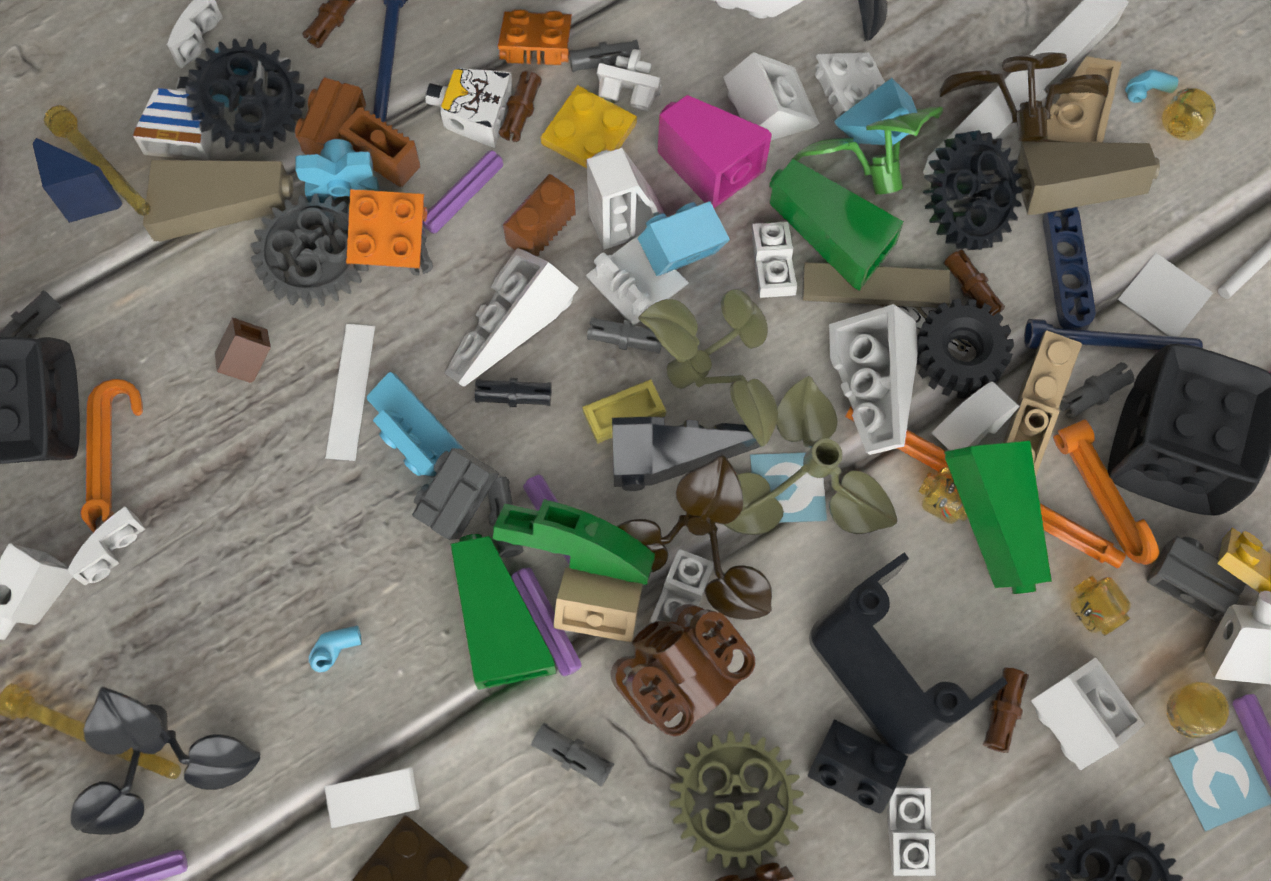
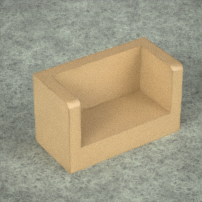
M565 567L556 600L553 628L632 642L643 584L590 574Z

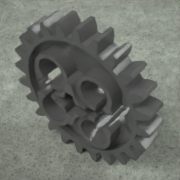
M314 194L311 203H306L304 197L299 195L298 205L293 206L289 200H285L286 210L282 212L273 207L272 211L275 218L273 220L265 217L261 219L266 230L256 229L254 231L258 242L251 243V248L255 254L251 257V260L256 267L255 272L259 280H263L267 291L274 289L273 292L278 300L287 295L290 305L294 306L298 299L302 298L305 307L309 308L312 299L317 298L322 307L325 305V296L330 295L337 302L339 301L337 291L342 289L348 294L352 293L349 282L361 283L362 279L358 271L369 270L368 265L346 263L349 210L344 201L335 207L332 196H329L324 203H321L318 194ZM335 218H337L336 222L338 224L339 229L336 230L334 233V228L332 225H334ZM316 224L323 225L327 234L324 236L320 227L315 230L308 229ZM333 233L339 247L344 248L339 254H330L334 249L329 236L333 235ZM292 246L289 252L296 266L299 265L303 273L309 270H315L316 272L309 277L300 276L295 265L289 267L284 254L280 253L281 249ZM287 270L290 274L288 283H286V277L283 272Z

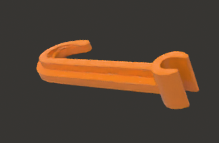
M111 379L97 385L90 393L87 401L86 503L81 509V518L93 533L96 531V520L98 517L102 516V521L105 522L114 515L112 511V400L118 394L129 395L134 415L140 416L143 413V402L140 392L132 383L121 379Z
M1084 419L1058 430L1059 434L1053 436L1057 448L1062 454H1070L1123 551L1133 562L1148 565L1155 562L1159 556L1156 539L1145 519L1135 522L1113 480L1109 477V473L1092 445L1095 441V435L1089 422Z

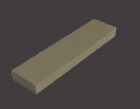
M805 262L803 267V301L871 305L894 304L896 306L937 308L938 305L946 302L949 307L950 270L879 266L862 289L858 291L830 264Z

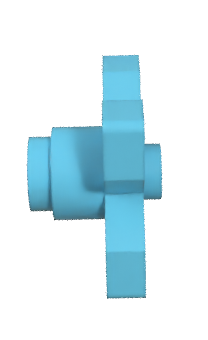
M341 139L330 140L324 144V149L321 150L320 155L296 156L295 170L299 180L305 181V196L308 203H311L314 194H318L320 202L324 203L329 196H332L333 200L337 197H350V189L380 191L378 179L373 176V162L370 153L355 152L352 144L348 141Z

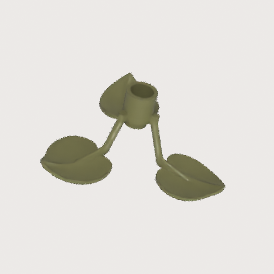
M732 289L723 295L721 300L722 313L727 323L734 329L704 351L698 350L697 347L700 343L699 339L695 336L698 330L697 321L683 303L674 299H665L654 303L644 310L638 317V320L649 327L663 347L676 358L667 365V375L672 384L677 388L683 389L693 383H696V386L699 388L705 384L732 383L730 395L737 412L761 447L765 446L769 442L778 420L777 405L769 389L760 380L755 378L747 382L743 375L706 377L712 367L709 355L727 344L737 335L750 349L757 348L765 342L768 334L767 321L761 309L751 300L750 296L738 289Z
M807 376L793 385L781 399L777 407L778 420L776 424L779 433L785 440L790 442L803 440V445L811 448L804 456V466L772 491L767 480L758 474L747 472L737 475L743 491V509L737 519L723 525L734 532L746 535H758L772 530L781 521L784 513L782 505L775 497L807 473L815 478H824L829 474L831 475V486L837 493L829 501V510L835 523L843 530L853 534H867L893 527L897 524L898 520L888 495L880 484L868 474L861 471H850L843 476L839 484L841 469L838 465L842 461L843 453L838 443L829 439L837 428V414L833 405L817 387L813 378Z

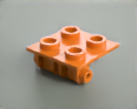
M523 9L511 12L504 11L498 42L500 60H506L508 64H524V50H526L527 64H531L532 50H536L537 65H541L542 51H544V65L562 66V62H569L568 44L572 14H563L559 11L529 13Z
M350 189L346 263L420 268L423 222L427 220L424 194Z

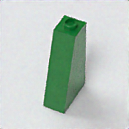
M794 159L790 161L784 170L779 168L774 173L769 187L772 188L769 204L853 288L860 291L897 244L904 221Z
M1030 441L969 446L944 451L945 460L994 587H1011L1012 594L1036 592V584L1052 582Z
M469 534L459 538V542L451 543L472 672L477 689L481 690L556 674L554 659L490 536L482 537L481 534Z

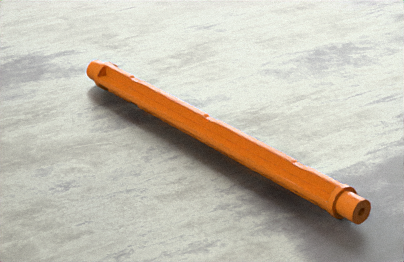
M851 406L845 417L854 422L852 417L854 411ZM907 430L904 447L897 449L953 479L945 460V450ZM1040 503L1044 531L1093 557L1100 563L1106 562L1117 569L1125 560L1126 553L1113 547L1114 543L1107 541Z

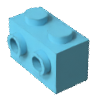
M710 201L698 206L695 202H692L678 209L675 215L666 217L663 213L651 218L646 222L647 228L637 238L657 277L716 254L730 240Z

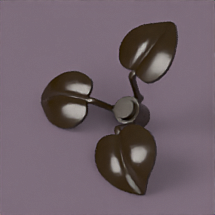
M1045 52L1034 56L1017 55L1006 58L1002 62V69L1006 72L1028 70L1029 101L1021 103L1020 110L1018 111L1003 75L999 73L992 74V71L989 70L962 72L947 77L940 89V98L945 94L962 88L998 83L1011 112L1012 123H1017L1018 141L1032 142L1048 138L1047 120L1051 119L1050 109L1054 94L1094 93L1107 97L1109 88L1107 79L1098 74L1061 79L1058 83L1045 87L1047 97L1045 105L1042 107V101H1036L1035 69L1054 68L1067 62V55L1065 53Z
M723 454L717 456L709 463L690 471L679 481L676 489V498L686 514L679 516L678 522L666 536L662 537L661 529L657 523L647 519H633L617 525L618 528L636 538L655 554L651 573L660 570L666 564L669 553L665 545L672 542L683 526H686L692 534L697 536H703L708 533L710 536L714 573L718 577L706 585L705 594L710 605L727 617L741 620L760 618L772 612V588L762 572L754 567L745 565L733 566L725 573L721 568L717 540L718 527L715 523L728 524L737 519L741 514L744 503L739 478Z

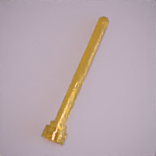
M63 105L50 108L44 116L45 126L55 136L67 138L90 163L99 166L111 186L139 215L145 216L149 214L151 210L149 203L78 130L76 116Z
M14 683L6 686L1 692L0 715L11 720L28 717L86 743L84 739L85 723L34 702V697L30 695L28 689ZM130 748L126 752L115 756L130 762L133 749ZM141 752L138 766L171 780L177 779L181 775V767L177 763L156 754Z

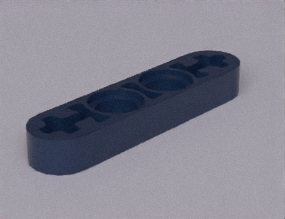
M1078 207L1045 213L1043 216V228L1059 324L1063 329L1086 330L1095 318L1096 309ZM1056 212H1060L1063 218H1067L1062 232H1059L1062 228L1060 217L1055 216ZM1061 242L1071 244L1074 247L1075 255H1062L1057 249V244ZM1069 274L1077 277L1080 281V288L1070 289L1063 284L1062 276ZM1074 305L1076 306L1077 314L1084 315L1081 321H1077L1076 315H1070Z

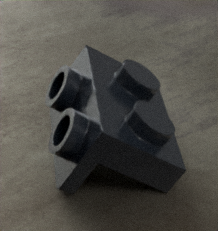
M834 719L808 772V777L819 782L822 786L850 798L859 805L881 814L895 791L908 756Z

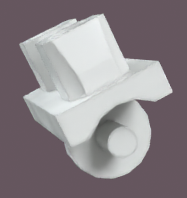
M637 49L632 50L630 58L617 57L616 66L627 68V70L599 63L597 76L600 80L599 97L611 103H618L621 88L631 89L633 94L630 106L643 111H649L655 95L660 96L662 90L661 79L643 74H650L652 64L640 61L641 50Z

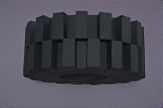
M954 299L949 308L946 302L938 305L935 312L932 310L917 335L918 356L916 365H922L918 373L922 379L927 376L931 378L928 386L935 390L937 385L944 388L942 394L948 397L952 391H957V398L965 399L969 392L973 395L991 381L996 383L1006 370L1013 355L1010 352L1014 347V339H1007L1011 329L1009 325L1003 327L1000 325L1004 317L999 312L994 316L989 314L991 306L985 303L981 309L975 307L977 300L968 299L966 305H961V299ZM953 339L968 341L976 350L975 358L968 362L956 359L948 350L949 342Z

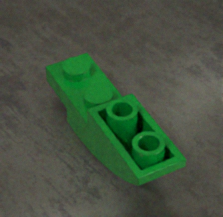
M546 499L543 500L539 511L504 504L494 525V540L541 549L550 553L570 556L569 568L590 574H598L647 585L655 560V554L617 526L588 512Z

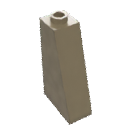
M1022 142L1017 159L1018 163L1015 167V173H1022V177L1017 181L1019 187L1023 188L1021 195L1027 215H1037L1148 194L1153 179H1157L1159 175L1160 161L1155 157L1150 143Z
M151 160L143 226L153 241H165L273 214V207L283 212L286 210L285 200H287V197L293 196V178L291 175H287L282 161Z

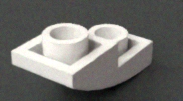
M193 0L181 14L170 34L167 46L176 64L181 69L190 61L199 57L201 52L207 47L202 35L212 30L217 22L223 18L215 0Z
M788 222L752 224L754 258L760 298L795 296L797 283L792 261L793 245Z
M991 381L958 406L932 434L949 450L976 446L988 432L995 434L1020 406L996 383Z
M125 506L106 520L87 539L75 555L68 568L70 575L83 585L96 583L108 576L111 571L110 569L119 564L112 551L116 548L128 546L137 538V534L145 530L138 517Z
M678 549L649 624L655 621H671L673 612L681 605L692 604L699 606L714 568L713 562ZM687 614L684 618L687 621L686 626H689L693 616Z
M412 767L324 786L331 828L420 809Z
M896 786L887 804L892 874L894 876H936L935 833L931 830V788L928 786Z

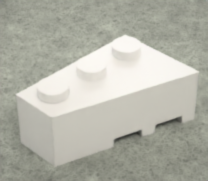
M623 148L614 151H601L592 158L587 159L589 216L603 250L631 241L647 228L646 222L664 213L654 190Z

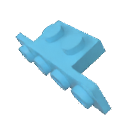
M389 372L367 395V400L379 412L373 419V422L382 430L379 436L387 445L394 449L398 448L406 457L403 460L404 464L414 474L435 477L437 472L434 471V465L442 453L445 451L450 452L452 448L465 450L395 373Z

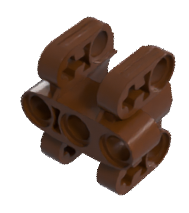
M684 604L673 612L671 621H655L643 628L632 640V644L635 647L634 655L618 659L613 664L610 674L615 688L643 721L655 725L663 733L674 737L686 733L695 721L715 709L741 680L751 675L756 662L752 649L727 617L716 611L704 610L702 607L692 604ZM687 614L693 616L689 626H686L687 621L684 618ZM739 649L744 656L743 666L736 672H729L727 667L732 662L733 650ZM628 666L632 670L628 674L626 682L623 683L622 681L626 677L623 670ZM642 686H645V687H646L645 689L639 691V689H640ZM653 695H660L662 698L657 701ZM679 712H682L683 716L678 725L674 727L665 726L664 722H669Z

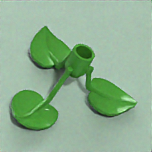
M943 107L916 109L917 113L904 114L867 125L866 130L885 131L886 154L872 157L873 164L871 165L853 138H830L817 141L803 148L792 159L798 161L804 156L827 154L842 149L855 152L861 162L865 176H872L874 193L876 195L899 191L903 189L899 162L900 141L893 145L892 150V131L917 136L921 126L931 116L937 119L943 113Z

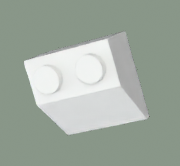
M753 52L723 77L729 90L728 97L735 105L740 118L768 129L772 133L771 140L812 129L819 124L796 69L793 66Z
M1096 657L1031 700L1036 707V714L1045 726L1050 727L1060 741L1064 755L1070 761L1075 762L1080 771L1119 748L1145 725Z

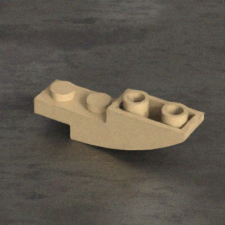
M1047 330L1042 335L1032 365L1026 373L1016 401L1020 407L1011 416L1003 443L1030 441L1035 475H1037L1060 412L1058 408L1082 343Z

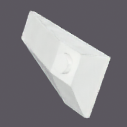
M517 248L491 285V288L496 292L489 305H481L476 313L479 320L475 331L469 332L464 336L445 374L465 387L556 319L562 311L570 306L573 295L579 287L549 262Z
M892 304L829 324L830 359L833 367L838 370L843 383L841 388L844 395L849 398L854 411L852 417L866 453L871 455L904 447L918 356L916 320Z

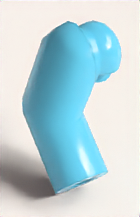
M1149 69L1130 79L1125 91L1129 101L1139 103L1147 97V91L1153 88L1173 93L1178 86L1179 80L1176 76Z
M359 626L321 634L309 654L311 668L319 673L326 672L333 666L342 649L362 645Z

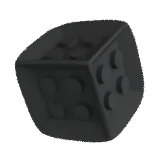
M0 337V464L74 459L77 456L80 440V411L77 371L70 344L65 340L52 337H42L39 339Z
M1184 344L1164 346L1138 373L1124 403L1108 463L1109 477L1113 480L1114 484L1129 492L1177 509L1210 516L1227 513L1255 491L1270 460L1271 373L1249 363L1203 348Z

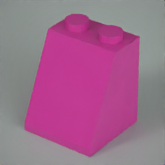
M686 95L678 102L673 101L661 111L659 115L657 153L704 203L710 201L713 208H716L765 172L772 133L764 127Z

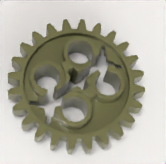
M728 731L726 743H721L717 735L713 734L711 736V748L708 749L700 741L696 744L698 757L686 752L683 758L690 766L689 769L676 767L675 773L683 779V782L670 785V790L680 794V798L670 801L669 807L681 809V814L676 816L672 822L676 825H686L687 828L680 836L681 840L692 836L696 840L691 850L692 853H696L702 847L708 850L706 855L707 863H710L718 854L721 855L722 868L725 869L728 867L731 858H736L739 868L744 869L747 857L749 856L759 866L762 864V851H765L772 858L776 857L777 851L773 843L777 842L785 847L788 846L790 841L783 832L785 830L796 832L799 828L790 820V817L803 814V809L793 805V800L801 798L804 793L799 790H792L791 785L800 776L799 774H786L785 770L791 764V759L780 763L776 760L780 751L779 746L773 748L770 752L764 750L765 737H762L756 745L750 744L749 732H745L741 742H736L733 731ZM752 766L761 769L764 773L765 783L762 787L763 790L768 791L772 786L775 787L779 781L782 782V785L778 788L779 792L776 798L785 810L782 811L775 804L770 803L764 809L769 817V825L765 830H756L748 822L749 811L758 808L760 800L745 801L741 804L739 810H734V805L731 802L715 804L714 811H720L725 814L729 822L728 829L720 834L710 831L707 827L706 816L709 813L708 809L703 808L693 818L690 817L696 801L687 789H692L700 796L704 795L707 788L703 784L702 776L707 770L713 769L721 772L725 780L724 787L713 792V798H727L732 793V789H737L738 795L742 797L757 795L759 788L749 786L744 779V770Z

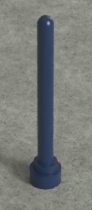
M383 0L386 12L373 114H375L376 118H381L382 122H386L399 12L400 8L408 0Z
M1028 319L1024 331L1025 347L1031 349H1038L1042 335L1046 330L1078 341L1082 345L1160 350L1169 344H1184L1203 348V342L1198 338L1053 328L1052 324H1047L1046 320Z

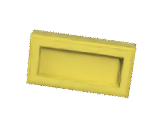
M651 379L582 407L584 416L597 444L612 438V418L666 416V409Z

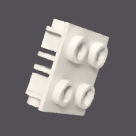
M870 53L816 55L819 63L815 67L817 70L815 76L823 87L824 94L828 96L829 103L834 105L833 109L837 118L885 83Z
M641 233L613 255L607 256L604 252L599 254L594 260L597 267L586 275L591 283L627 321L632 322V326L640 322L638 317L649 306L658 301L670 299L688 284V281L676 269L658 277L656 276L637 239Z

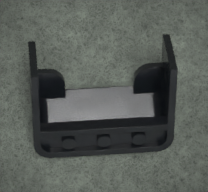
M904 552L856 586L813 625L809 634V642L813 651L882 742L909 756L962 719L1008 684L1004 677H1001L972 700L960 686L948 681L939 682L926 692L921 689L873 627L889 611V596L882 585L898 575L909 560V557Z

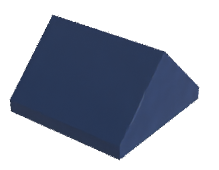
M35 139L32 144L42 187L69 223L121 207L123 202L99 166L43 140Z

